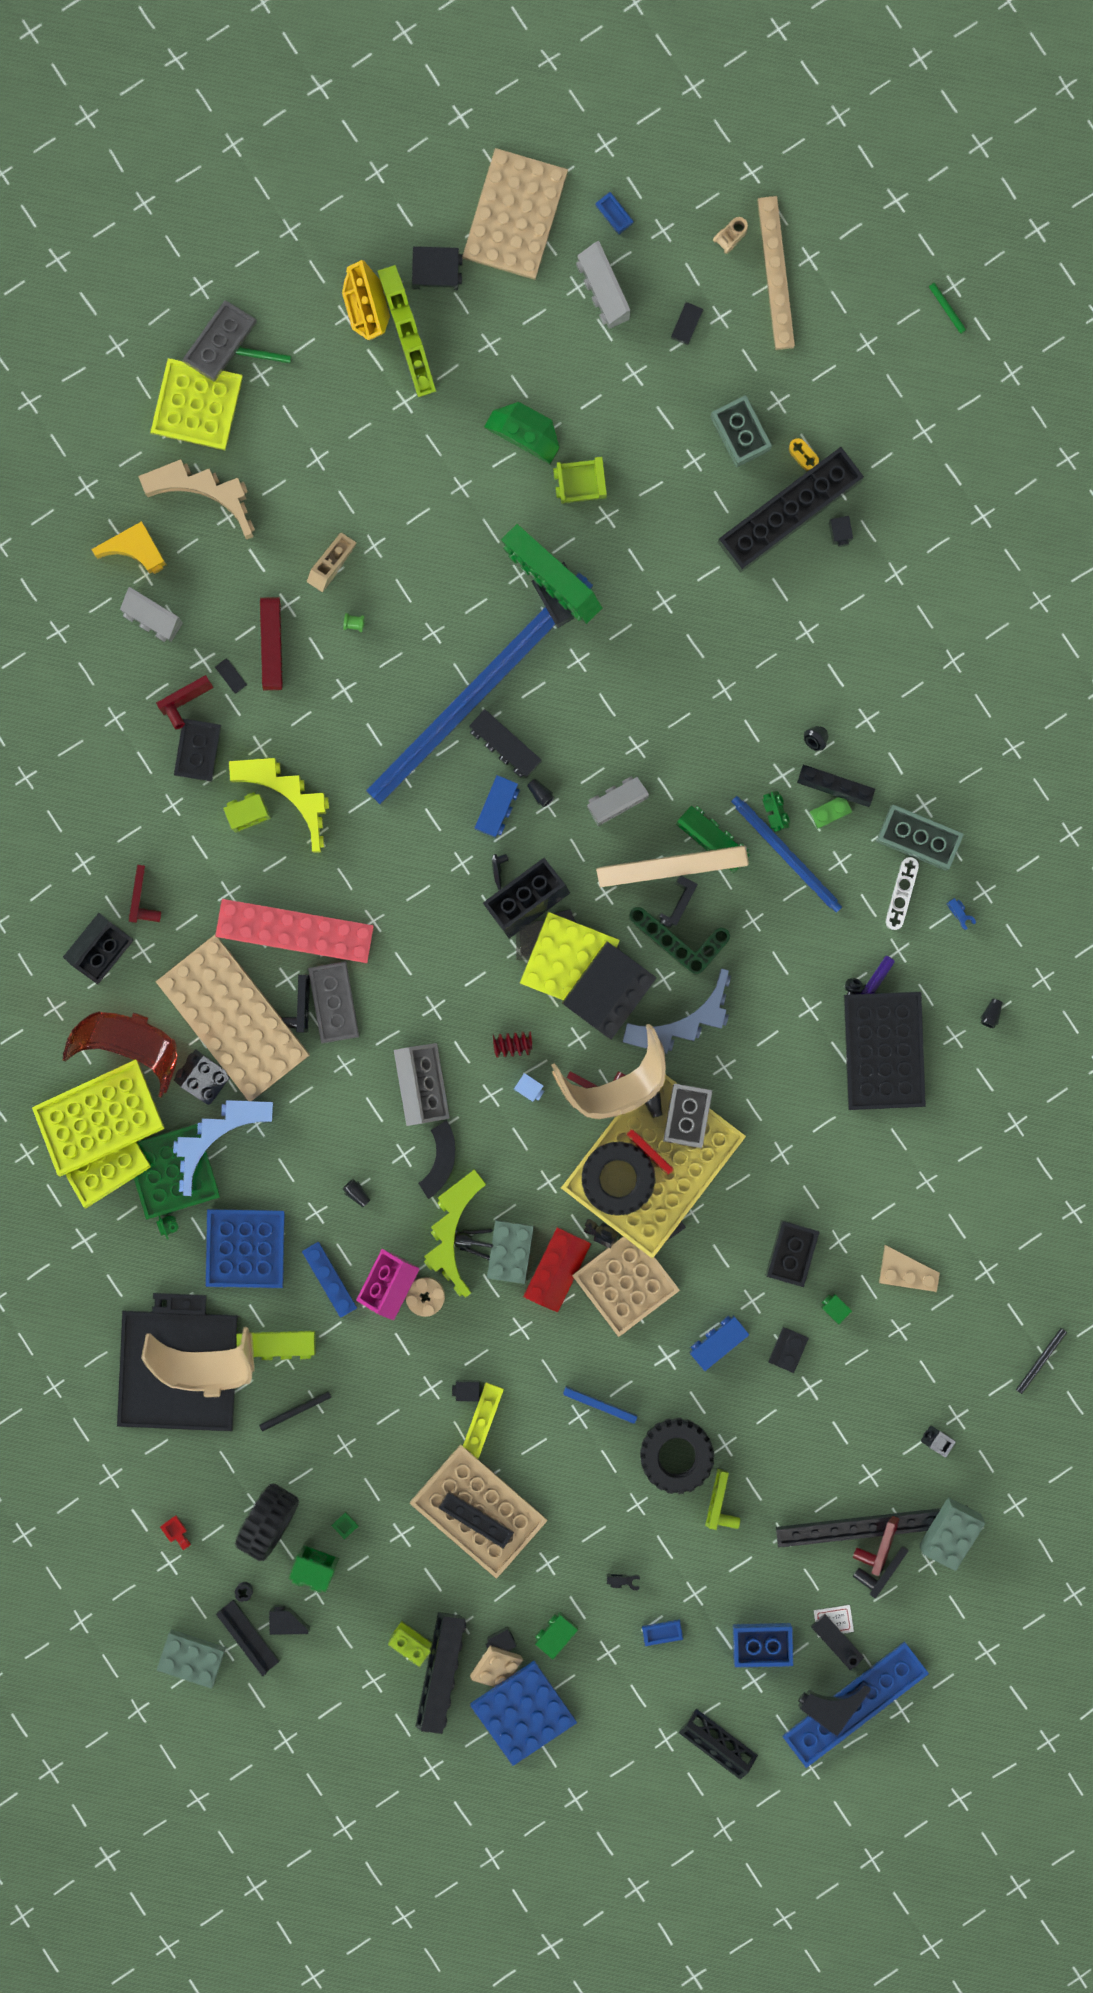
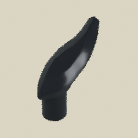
M494 854L492 857L493 875L498 890H501L502 870L500 864L509 861L507 854L501 856Z

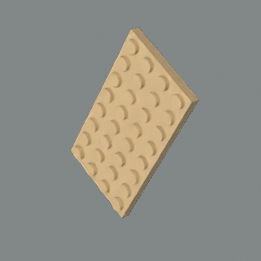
M215 935L156 981L248 1101H253L310 1056L224 943Z

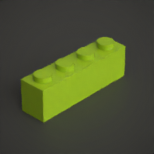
M315 1331L252 1332L254 1357H261V1360H273L275 1356H281V1360H290L292 1356H300V1359H311V1355L316 1354ZM243 1333L237 1334V1347L241 1345Z

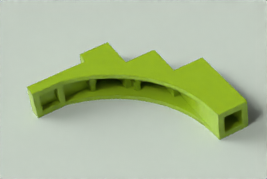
M475 1169L438 1197L440 1201L437 1203L444 1212L447 1210L449 1213L431 1226L433 1229L431 1234L437 1241L441 1240L442 1243L424 1256L426 1258L424 1261L426 1266L430 1270L434 1269L435 1272L442 1267L444 1269L442 1271L444 1277L448 1281L452 1280L456 1285L453 1287L459 1296L463 1295L465 1298L472 1291L462 1280L458 1272L454 1241L457 1224L464 1208L470 1199L486 1185Z

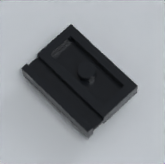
M782 1327L768 1363L794 1373L809 1337Z

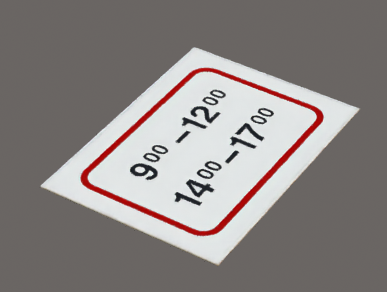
M850 1605L814 1610L815 1622L825 1613L842 1633L854 1632Z

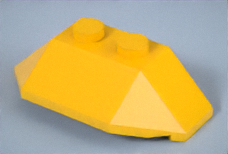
M361 260L347 267L342 294L352 329L365 339L372 340L385 333L390 313L380 279L367 263Z

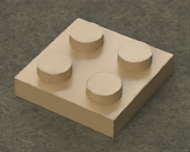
M490 1646L470 1677L472 1681L495 1687L512 1676L523 1659L521 1655Z

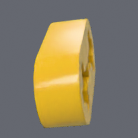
M796 438L791 441L789 452L804 470L809 471L819 463L818 456L804 440ZM793 444H801V451L803 452V454H801L798 450L794 451L793 449L795 446ZM805 455L808 459H814V466L806 465L807 459L804 457Z

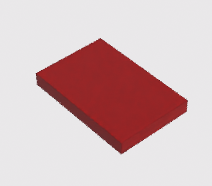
M631 1129L626 1134L666 1175L673 1171L674 1168L634 1130Z

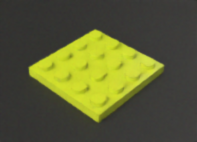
M168 358L151 434L226 451L243 376L222 371L216 381L213 382L183 363V361Z
M548 912L520 984L564 1000L606 941L617 948L620 940Z
M134 1142L65 1175L83 1207L88 1208L151 1166L138 1143Z

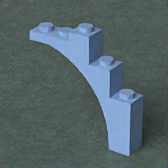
M226 1100V1103L222 1104L221 1116H225V1120L202 1119V1122L198 1123L197 1134H201V1138L178 1137V1140L174 1141L173 1153H177V1157H185L184 1161L180 1163V1172H184V1180H180L179 1192H183V1196H191L192 1175L195 1167L206 1149L221 1135L245 1124L272 1122L273 1102Z

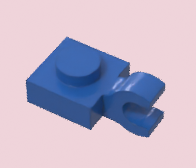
M954 898L946 903L964 930L968 929L965 925L966 920H970L972 924L976 923L974 917L965 915L963 911L965 907L960 900L956 901Z

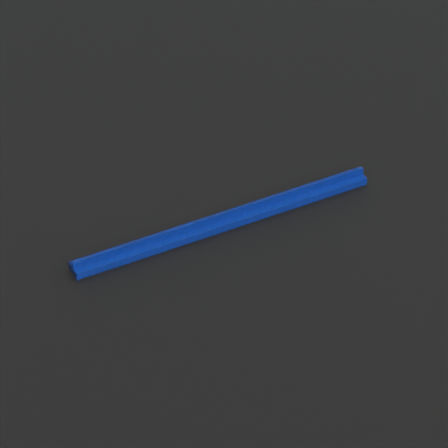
M581 573L576 575L589 589L593 587ZM546 607L366 790L379 804L413 772L556 625Z

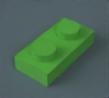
M838 797L810 811L809 814L816 828L819 829L852 813V810L846 799Z

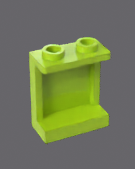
M595 457L594 460L565 464L557 462V468H553L554 479H558L559 487H556V496L561 499V504L604 499L607 497L602 457Z
M403 1621L396 1627L388 1642L390 1647L419 1667L429 1655L432 1644L430 1640Z

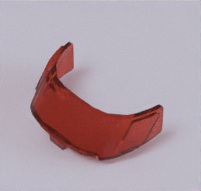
M98 1011L84 1018L72 1029L66 1041L62 1060L66 1062L76 1053L91 1049H102L133 1060L136 1059L138 1062L151 1068L159 1078L160 1092L158 1097L162 1098L163 1094L167 1093L178 1055L176 1054L177 1046L175 1040L171 1039L162 1030L148 1024V1017L133 1013L132 1017L117 1013Z

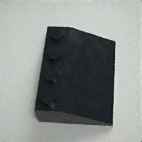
M606 941L562 1001V1004L612 1040L656 980V977Z

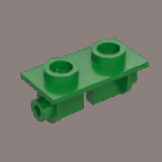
M778 791L763 795L764 799L762 801L766 812H774V814L768 816L771 829L777 832L790 828L788 824L790 819L784 811L782 795Z
M171 1215L164 1218L158 1216L159 1221H156L160 1234L161 1236L165 1235L168 1240L167 1235L178 1230L176 1218Z

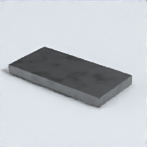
M224 300L182 359L183 363L215 382L253 329L257 320Z
M346 961L308 968L321 1044L359 1037Z

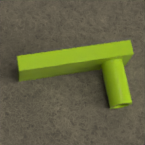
M717 1469L705 1526L717 1530V1525L738 1529L740 1517L720 1514L729 1475L727 1471Z

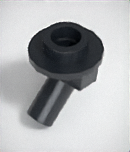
M856 978L848 979L844 986L845 990L848 991L847 995L860 994L864 990L862 982Z

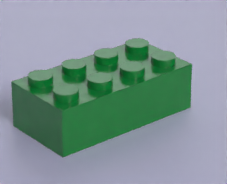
M303 1545L296 1557L289 1579L295 1585L303 1586L305 1584L310 1586V1589L314 1592H326L339 1558Z

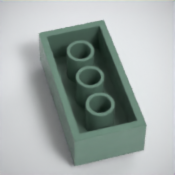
M892 804L876 842L947 871L950 869L964 834Z

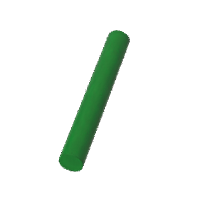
M936 283L931 284L929 289L959 333H964L967 329Z
M239 347L235 353L237 355L291 363L292 358L289 355Z

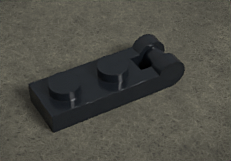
M153 1293V1299L155 1300L152 1312L206 1314L207 1295ZM162 1299L167 1300V1307L162 1306Z

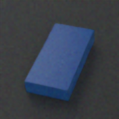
M611 192L595 203V206L618 235L634 223Z
M680 1619L642 1626L645 1646L683 1640Z

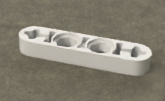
M913 857L904 859L900 865L885 922L886 926L891 930L901 928L904 923L919 868L918 861ZM909 861H912V865L915 866V868L911 869L909 872V875H913L912 878L909 876H902V872L904 874H906L907 867L905 866V863L908 864ZM902 879L909 881V889L903 890L900 888L899 883ZM896 898L904 899L905 905L903 908L895 906L894 901ZM892 909L897 912H903L902 915L898 914L897 920L900 923L896 924L895 927L892 926V922H889L895 916V913L891 912Z

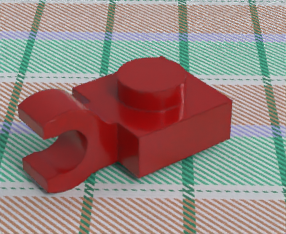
M177 1515L160 1526L168 1540L173 1542L176 1539L182 1550L191 1545L189 1540L183 1535L188 1530Z

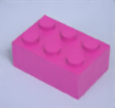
M381 1249L356 1301L373 1312L394 1321L420 1268L396 1254Z

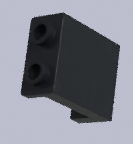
M413 246L412 289H420L421 286L453 287L454 290H458V285H462V273H459V266H463V254H459V248Z
M679 876L675 882V885L683 888L684 891L670 917L662 913L657 917L660 919V923L668 928L678 924L698 885L683 876Z

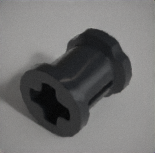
M241 1582L234 1591L235 1598L240 1602L248 1601L253 1594V1586L248 1582ZM244 1588H246V1589H247V1592H246L247 1594H244V1595L242 1596V1595L240 1594V1593H241V1590H243Z

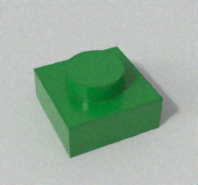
M347 1512L331 1525L344 1540L359 1527Z

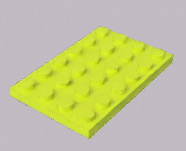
M136 1059L32 1107L59 1177L165 1129L139 1062Z

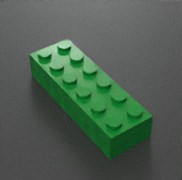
M518 524L501 539L504 544L503 549L509 555L510 560L515 564L518 563L528 576L531 574L534 577L533 580L540 587L544 586L546 592L553 599L556 597L559 600V604L565 610L569 609L577 621L582 620L587 624L603 608L593 591Z

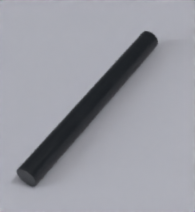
M1060 1328L1016 1388L1019 1393L1023 1394L1067 1332L1064 1329Z
M327 1391L260 1424V1429L263 1432L332 1398L330 1392Z

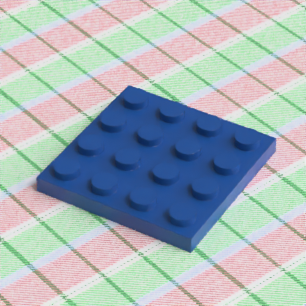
M207 1209L206 1287L283 1288L285 1211Z
M535 1660L470 1703L471 1708L512 1766L577 1723Z

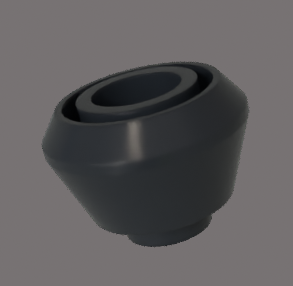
M814 726L804 732V741L809 748L815 751L825 749L829 736L824 727Z

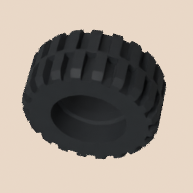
M620 1141L607 1143L592 1152L584 1164L581 1179L583 1191L589 1202L601 1212L618 1216L633 1213L644 1206L654 1191L656 1180L654 1167L644 1151L631 1143ZM621 1160L629 1163L634 1168L637 1181L634 1189L628 1195L614 1197L606 1193L602 1188L600 1174L609 1162Z
M669 1418L662 1423H657L653 1429L647 1432V1436L643 1439L640 1449L642 1468L648 1480L661 1491L664 1490L670 1494H684V1492H692L696 1487L702 1486L705 1479L709 1478L711 1469L714 1466V1450L707 1433L698 1424L696 1425L688 1419ZM672 1438L687 1440L695 1450L694 1464L688 1471L681 1474H673L666 1471L659 1461V1452L662 1445Z
M269 1484L256 1501L239 1531L235 1541L237 1549L258 1561H265L276 1547L295 1514L299 1503L298 1497L277 1484Z

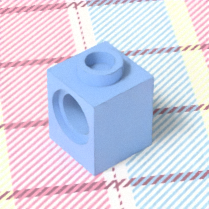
M525 1073L514 1088V1090L532 1102L535 1099L539 1100L544 1093V1090H542L543 1085Z

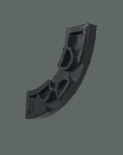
M447 1120L431 1130L436 1143V1158L429 1174L418 1183L428 1199L444 1186L455 1162V1139Z

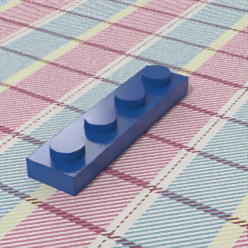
M320 1242L303 1250V1255L340 1318L357 1309L356 1304Z

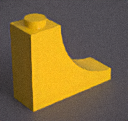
M142 521L92 549L97 559L115 554L132 557L139 561L149 574L160 572L164 569L163 566L166 565Z

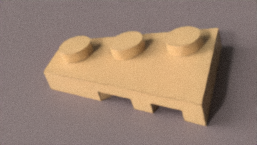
M884 1245L879 1283L937 1292L939 1272Z

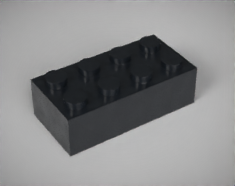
M544 857L484 901L483 905L510 939L568 896L570 891Z

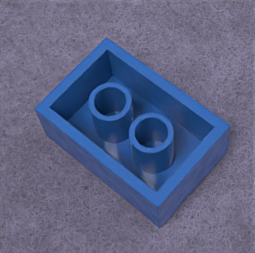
M791 1623L733 1624L734 1666H793Z

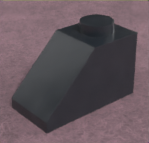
M275 1605L269 1611L270 1635L309 1634L310 1627L291 1608H286L285 1605Z

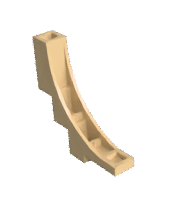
M181 459L138 476L147 497L170 491H185L201 494L217 501L237 518L246 540L254 537L252 531H255L251 520L247 521L245 516L248 513L244 502L240 503V501L247 499L245 493H248L245 483H240L238 478L217 486L216 484L220 482L216 473L212 474L211 470L207 469L188 476L191 474L187 463L183 464Z

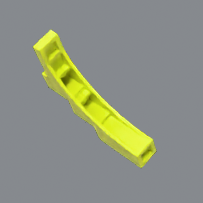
M275 758L229 761L231 782H249L264 785L288 798L299 809L311 831L312 852H321V848L324 847V837L320 836L323 820L322 817H319V814H326V809H329V798L325 797L324 793L302 794L305 791V783L299 775L278 777V774H281V767Z

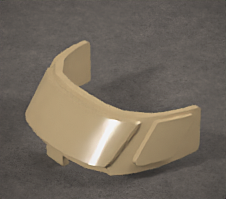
M650 1024L646 1025L648 1037L647 1054L640 1066L630 1074L599 1087L586 1089L571 1084L564 1078L555 1063L551 1065L554 1070L552 1073L561 1091L574 1108H577L583 1115L590 1118L603 1119L615 1117L637 1109L658 1093L665 1081V1054L656 1031Z
M248 1327L244 1328L240 1346L235 1349L214 1352H182L169 1348L151 1334H146L142 1360L155 1377L171 1388L204 1391L205 1397H220L221 1390L238 1388L251 1382L252 1372H254L252 1332H249Z

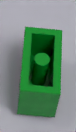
M561 1612L558 1615L554 1614L547 1622L549 1626L545 1630L541 1629L535 1636L537 1639L535 1645L552 1660L578 1631V1627Z

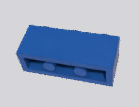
M498 775L496 776L476 823L475 830L497 838V835H502L505 825L502 824L504 818H509L513 808L510 806L512 799L516 800L520 792L517 789V783Z
M735 1316L724 1318L717 1330L715 1328L711 1329L705 1334L706 1339L702 1342L698 1340L690 1347L692 1350L689 1353L704 1371L749 1336Z

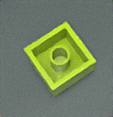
M250 793L244 796L245 799L242 801L233 800L226 803L227 807L223 809L230 827L235 833L271 819L263 797L260 794Z

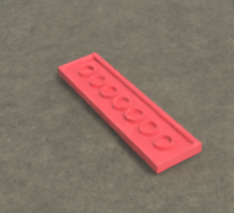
M222 899L215 937L367 963L374 925Z

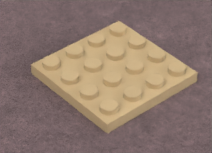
M625 1237L620 1238L612 1245L611 1249L607 1248L572 1275L618 1337L680 1291L655 1257L652 1259Z

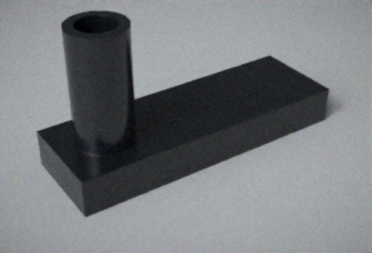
M298 974L297 1017H281L289 1028H297L296 1032L308 1033L309 975Z
M902 1546L879 1580H876L860 1567L853 1577L872 1590L869 1595L876 1599L909 1550Z
M825 1613L811 1625V1628L849 1670L857 1667L864 1658Z

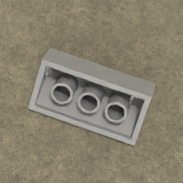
M597 241L578 255L576 266L580 273L583 272L586 278L584 283L587 290H591L594 295L591 298L596 308L599 307L601 311L599 316L603 325L607 324L610 329L630 320V308L602 246Z
M437 1043L394 1050L406 1126L450 1119Z

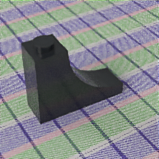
M863 1681L852 1692L837 1697L822 1696L809 1689L807 1693L803 1692L799 1697L798 1707L831 1733L838 1736L871 1691V1687Z

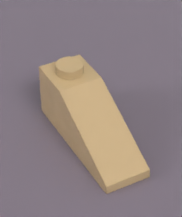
M340 533L311 569L307 583L323 592L356 546V542Z

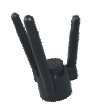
M463 1229V1232H457L455 1247H460L462 1251H467L490 1260L489 1255L469 1247L472 1244L492 1248L493 1244L472 1240L473 1236L469 1234L491 1233L493 1230Z

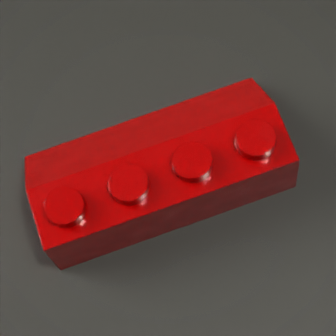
M556 1227L523 1297L558 1312L574 1281L572 1275L579 1270L591 1243Z

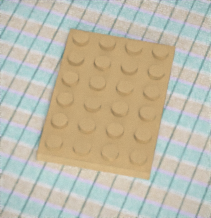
M495 148L463 253V259L536 280L568 169Z
M461 1444L410 1501V1504L496 1579L548 1521L547 1518ZM448 1491L514 1531L504 1549L438 1508Z

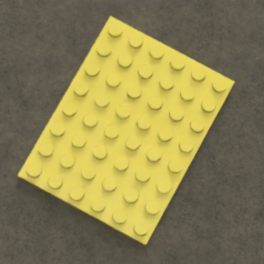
M666 1074L664 1085L658 1091L661 1096L663 1115L652 1118L644 1103L635 1110L616 1116L561 1187L562 1190L652 1259L746 1137L709 1108L702 1148L663 1142L673 1084H677ZM632 1129L674 1169L669 1175H666L651 1160L656 1180L654 1191L647 1203L639 1210L627 1215L606 1214L594 1207L585 1196L581 1181L582 1170L591 1153L602 1145L618 1141L635 1145L626 1136ZM621 1160L609 1162L600 1174L602 1188L606 1193L614 1197L628 1195L634 1189L637 1181L634 1168L629 1163Z

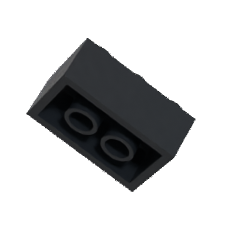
M781 1220L765 1276L804 1287L820 1231Z

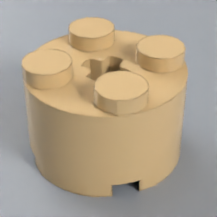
M421 1277L414 1280L406 1295V1303L409 1309L416 1315L423 1317L436 1314L445 1301V1291L442 1284L432 1277ZM428 1292L431 1299L423 1301V1297L420 1294Z

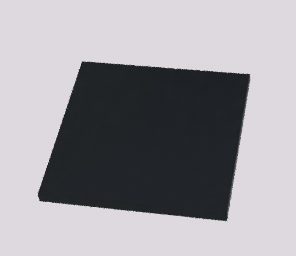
M123 1310L117 1427L233 1431L235 1388L221 1390L220 1397H205L204 1391L171 1388L162 1383L147 1368L142 1360V1353L146 1334H151L165 1346L182 1352H214L237 1348L238 1315H199Z

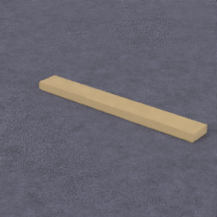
M745 845L598 867L596 870L599 886L606 887L748 866L749 860Z

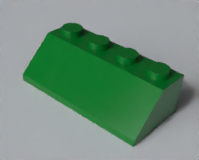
M691 805L676 823L680 829L706 851L744 846L742 843L739 845L733 841L734 837L728 831L722 832L718 828L720 825L712 818L708 820L703 816L705 812L698 806L694 808ZM739 867L729 868L733 873L739 869Z

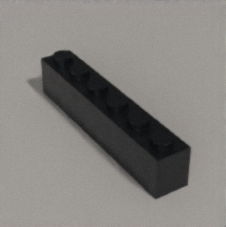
M442 1612L437 1614L415 1725L422 1732L443 1734V1730L447 1726L446 1715L447 1710L451 1706L450 1695L451 1690L455 1686V1671H457L459 1666L458 1654L462 1650L463 1643L461 1639L462 1634L466 1630L465 1618L457 1614Z

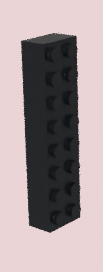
M839 447L720 537L718 544L741 573L862 482L864 476L843 448Z

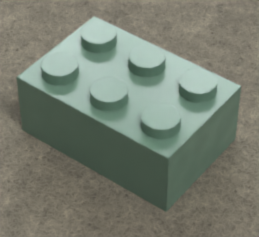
M746 395L711 412V419L736 468L771 450L772 445Z
M495 1220L492 1239L493 1247L491 1248L487 1273L488 1279L525 1284L533 1225Z
M948 1497L919 1544L922 1554L956 1571L985 1525L982 1514Z
M171 1630L168 1634L157 1671L212 1689L226 1647Z

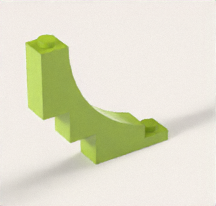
M396 265L378 270L381 285L396 326L417 396L421 397L436 392L424 348Z

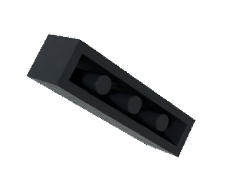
M485 709L469 725L470 733L477 740L481 738L485 741L484 746L492 753L496 751L500 755L498 758L505 765H512L514 767L513 772L520 778L524 776L527 779L542 762L534 752Z

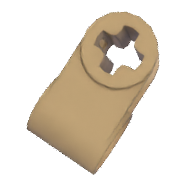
M743 217L734 218L712 241L714 243L717 242L724 249V253L728 254L746 235L747 221ZM736 224L743 225L744 229L742 231H736L734 229V226Z

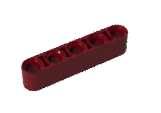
M280 597L260 598L263 691L283 690Z

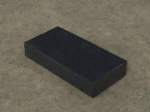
M686 302L671 338L689 345L703 309Z

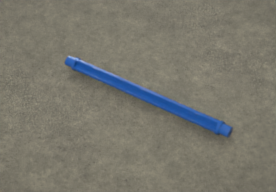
M736 796L731 802L736 806L737 811L806 884L817 893L829 908L838 912L842 906L837 902L838 900L821 884L818 878L789 850L784 842L756 815L750 806Z

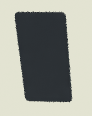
M227 658L215 666L216 670L235 694L247 686Z

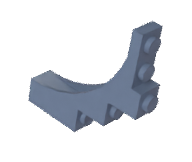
M720 969L715 990L698 1010L680 1021L653 1027L664 1048V1054H667L668 1050L672 1051L674 1040L671 1039L672 1036L690 1041H695V1038H699L702 1028L698 1027L699 1023L720 1029L722 1025L726 1026L729 1015L726 1014V1009L719 1008V1006L724 1005L726 994L723 991L724 987H728L731 976L728 975L729 970ZM627 1023L622 1042L647 1049L648 1037L646 1026Z

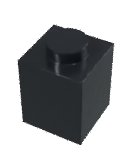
M849 516L830 519L829 528L833 545L838 544V547L849 545V542L853 540Z
M456 1380V1385H452V1396H456V1401H479L480 1380Z
M508 1626L487 1637V1649L492 1646L509 1651L517 1647V1643Z

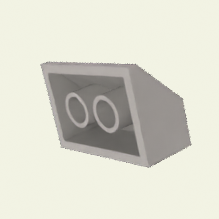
M131 587L128 588L120 608L124 613L123 617L131 622L136 620L140 623L139 627L147 632L150 630L156 633L155 637L163 642L166 639L172 642L183 624L181 619Z
M631 776L622 781V786L618 788L613 786L605 791L606 794L599 797L597 795L588 800L587 808L597 826L604 824L648 799L649 794L638 777L633 779Z

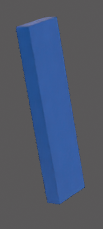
M567 1386L563 1391L565 1396L633 1424L636 1422V1414Z

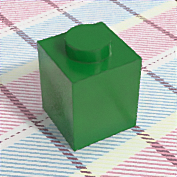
M829 1294L821 1302L823 1304L821 1308L838 1325L852 1312L835 1294L832 1296Z

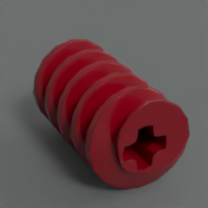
M529 1031L528 1037H526L524 1032H521L520 1037L514 1032L513 1038L510 1037L509 1033H506L505 1039H503L501 1034H498L497 1039L493 1035L496 1058H499L501 1052L504 1057H507L508 1052L514 1057L516 1051L519 1056H522L524 1050L527 1055H530L531 1050H533L531 1031Z

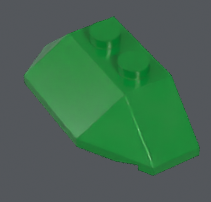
M521 402L493 410L484 426L490 432L548 464L552 463L560 448L553 421Z

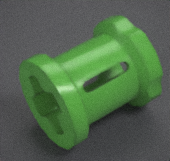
M345 613L343 630L355 629L363 632L365 615L357 617Z

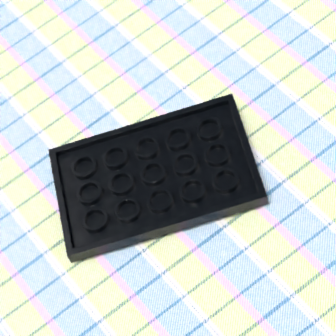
M921 991L844 995L848 1110L926 1107Z

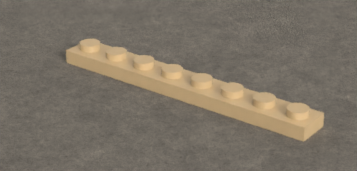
M777 196L758 198L775 350L794 348Z

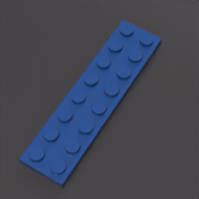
M903 1642L833 1696L837 1697L848 1694L855 1690L863 1681L871 1687V1691L838 1736L831 1733L810 1716H807L782 1735V1737L807 1768L929 1673L908 1645Z

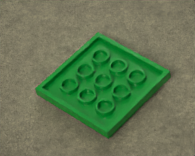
M198 1124L137 1142L151 1166L134 1178L146 1220L220 1197L207 1150L201 1156L193 1172L191 1196H183V1192H179L180 1180H184V1172H180V1163L184 1161L185 1157H177V1153H173L174 1141H177L178 1137L201 1138V1134H197Z

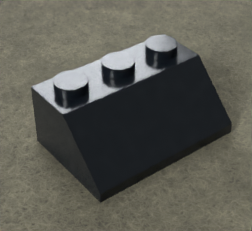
M98 913L63 958L79 972L96 984H99L134 940L113 922Z

